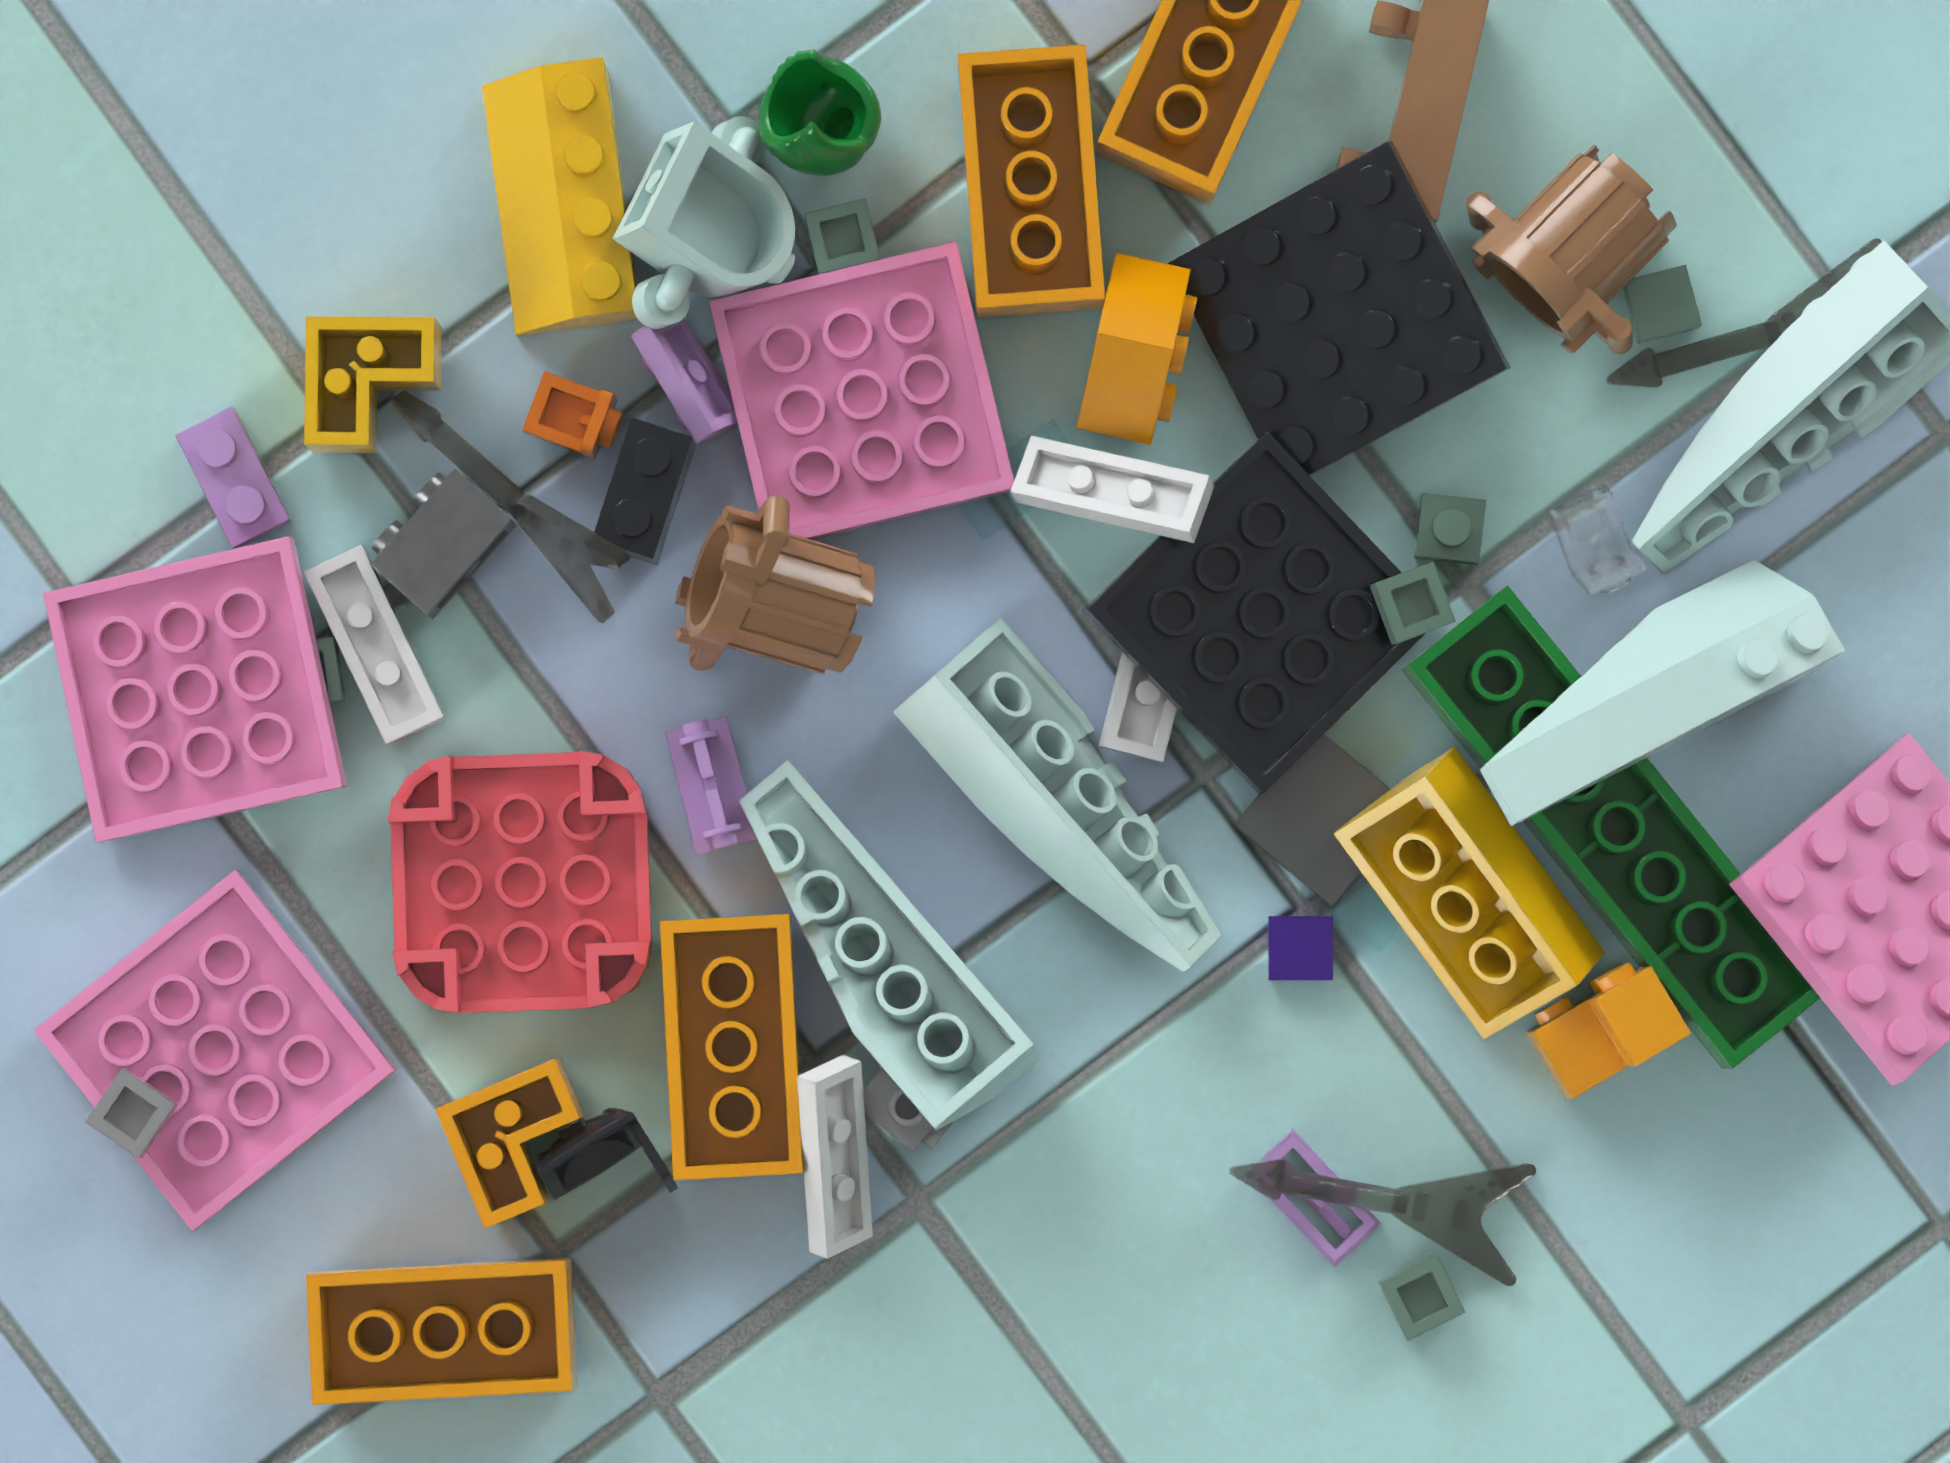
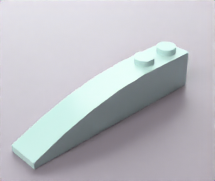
M1885 241L1881 242L1872 252L1860 257L1852 265L1849 273L1827 293L1808 304L1802 315L1752 365L1703 425L1664 483L1632 540V543L1664 574L1729 530L1733 524L1732 514L1742 507H1754L1756 505L1761 508L1780 495L1779 483L1804 465L1814 472L1833 459L1828 448L1847 435L1856 431L1863 438L1878 428L1950 363V311Z
M1752 560L1651 611L1634 629L1605 653L1596 664L1568 687L1545 711L1530 722L1479 770L1509 824L1513 826L1812 674L1843 653L1845 649L1812 593L1756 560Z
M1001 617L893 711L972 803L1022 853L1075 898L1125 935L1182 972L1190 968L1222 935L1180 866L1177 864H1167L1158 850L1157 837L1160 834L1148 814L1146 813L1138 817L1120 787L1127 780L1115 761L1113 760L1105 764L1088 736L1095 729L1086 714Z
M788 760L739 800L851 1031L936 1131L993 1100L1040 1060L1033 1042Z

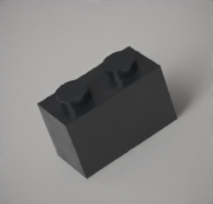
M631 417L592 537L596 546L658 565L696 448L693 437Z

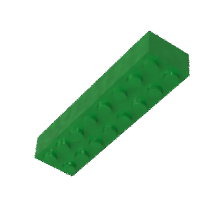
M1508 585L1401 670L1479 768H1482L1581 677ZM1648 758L1523 820L1524 824L1640 967L1652 966L1686 1025L1722 1069L1735 1068L1820 999L1819 995L1729 885L1741 873Z

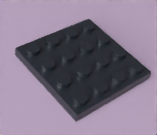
M1391 141L1381 144L1167 263L1191 269L1185 295L1197 297L1194 317L1257 438L1268 431L1309 476L1511 368L1396 147Z
M1268 431L1263 433L1213 482L1214 489L1194 543L1159 535L1083 609L1088 617L1258 794H1264L1426 634L1424 633L1398 644H1391L1370 585L1402 572Z

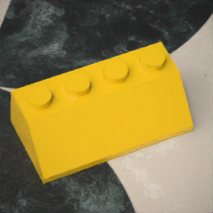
M599 57L541 65L482 85L516 336L638 320L632 307V296L637 287L634 256L632 252L612 239L627 210L609 73L604 58Z
M1453 747L1408 775L1334 833V836L1483 1039L1577 986L1605 954L1602 947L1516 829L1509 824L1500 807L1456 747Z

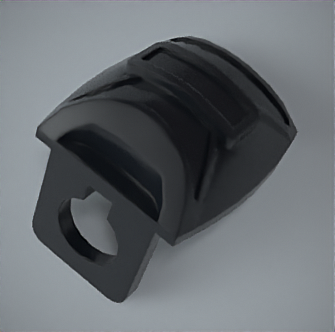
M607 1108L601 1115L587 1121L584 1118L578 1120L576 1123L558 1133L560 1137L550 1148L540 1152L538 1155L537 1172L554 1200L600 1175L640 1147L644 1150L668 1191L671 1193L678 1189L670 1171L634 1113L622 1109Z

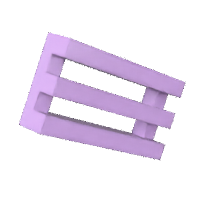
M1293 1129L1275 1147L1268 1151L1256 1165L1246 1172L1255 1184L1334 1267L1381 1224ZM1292 1148L1362 1222L1354 1231L1284 1158ZM1273 1166L1344 1240L1336 1248L1326 1240L1265 1175Z

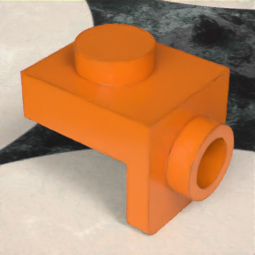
M544 371L522 431L527 435L596 459L600 446L612 447L621 425L623 412L614 410L618 401L614 393L603 389L598 391Z

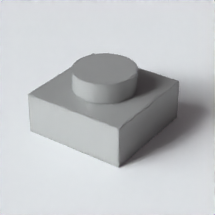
M121 1068L85 1123L137 1158H143L178 1106V1103L126 1068Z

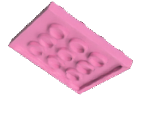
M956 241L709 301L758 510L764 504V501L771 496L786 498L790 505L789 533L813 540L1011 491L1014 483L1013 473Z
M293 537L278 538L43 593L96 843H104L348 787L297 548Z
M1910 733L1893 743L1729 883L1731 888L1892 1087L1906 1080L1950 1040V783Z
M238 870L230 873L34 1029L37 1036L94 1108L121 1068H126L178 1103V1106L143 1158H137L133 1154L132 1156L192 1231L200 1228L396 1071V1068Z

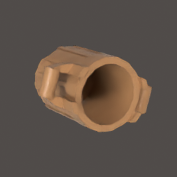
M1593 145L1584 155L1579 153L1514 220L1493 204L1488 194L1484 192H1474L1471 194L1466 203L1469 221L1473 228L1484 233L1470 248L1476 255L1472 262L1487 280L1494 275L1512 297L1548 329L1565 339L1561 346L1569 353H1575L1593 334L1607 343L1610 350L1616 354L1627 353L1632 348L1633 335L1631 323L1627 318L1618 316L1607 304L1669 242L1667 236L1677 226L1671 211H1667L1659 220L1650 211V203L1646 197L1653 191V188L1638 173L1613 153H1610L1600 164L1597 156L1599 149L1596 145Z
M771 496L767 498L757 513L726 505L722 511L723 515L711 527L700 549L691 578L683 576L678 586L675 604L685 606L686 609L685 628L677 627L674 632L676 641L690 645V666L700 671L711 669L726 647H730L819 674H824L827 669L841 673L852 661L863 638L850 632L856 620L859 603L872 607L875 588L873 565L859 561L857 553L789 533L790 505L789 501L784 497Z

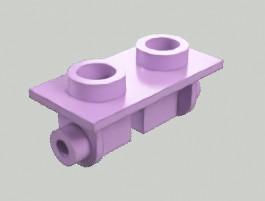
M727 716L709 721L707 719L684 724L681 728L665 731L696 855L758 840L739 802L747 793Z

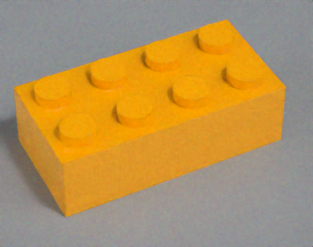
M1161 0L1099 136L1095 154L1211 205L1304 0Z
M1086 44L958 54V76L977 318L1103 309L1105 289Z
M779 914L660 921L673 1180L804 1173L797 1076L800 1075L791 915Z
M571 1258L330 1270L306 1274L312 1405L573 1391L577 1387Z

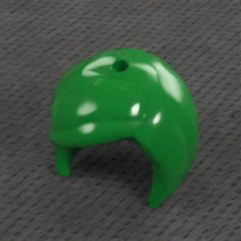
M813 49L797 51L794 56H788L785 63L780 64L776 73L772 76V82L767 87L766 93L762 98V104L759 107L757 130L766 148L784 165L804 174L829 176L853 168L861 160L864 153L873 145L882 119L880 103L870 84L861 74L845 62L821 55Z

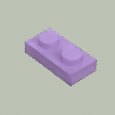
M685 317L680 322L661 329H652L644 325L630 335L641 353V359L645 368L651 375L657 378L674 406L678 421L691 433L697 444L729 432L738 426L730 390Z
M233 407L175 435L232 549L243 547L292 522Z

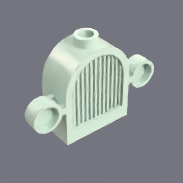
M745 116L734 117L717 125L712 133L693 121L663 135L612 238L661 272V274L639 283L633 292L632 307L634 313L645 326L652 329H661L680 322L686 316L689 309L688 291L703 297H724L764 282L772 286L780 284L791 271L795 262V255L791 253L795 238L794 215L790 202L779 183L764 169L756 165L764 156L766 146L760 139L757 130L758 123L753 119Z

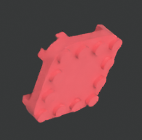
M579 751L513 755L445 756L426 761L424 765L406 777L394 798L391 799L388 817L391 827L394 951H392L397 975L401 977L413 996L434 1009L456 1013L585 1009L615 1003L638 987L643 974L649 966L652 947L648 812L643 791L628 769L603 754Z

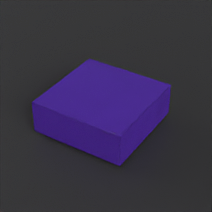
M1268 916V980L1332 981L1333 916Z

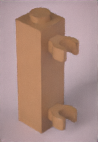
M1377 0L1369 33L1411 41L1388 141L1393 142L1436 224L1489 0H1421L1419 11ZM1342 148L1336 169L1365 153Z

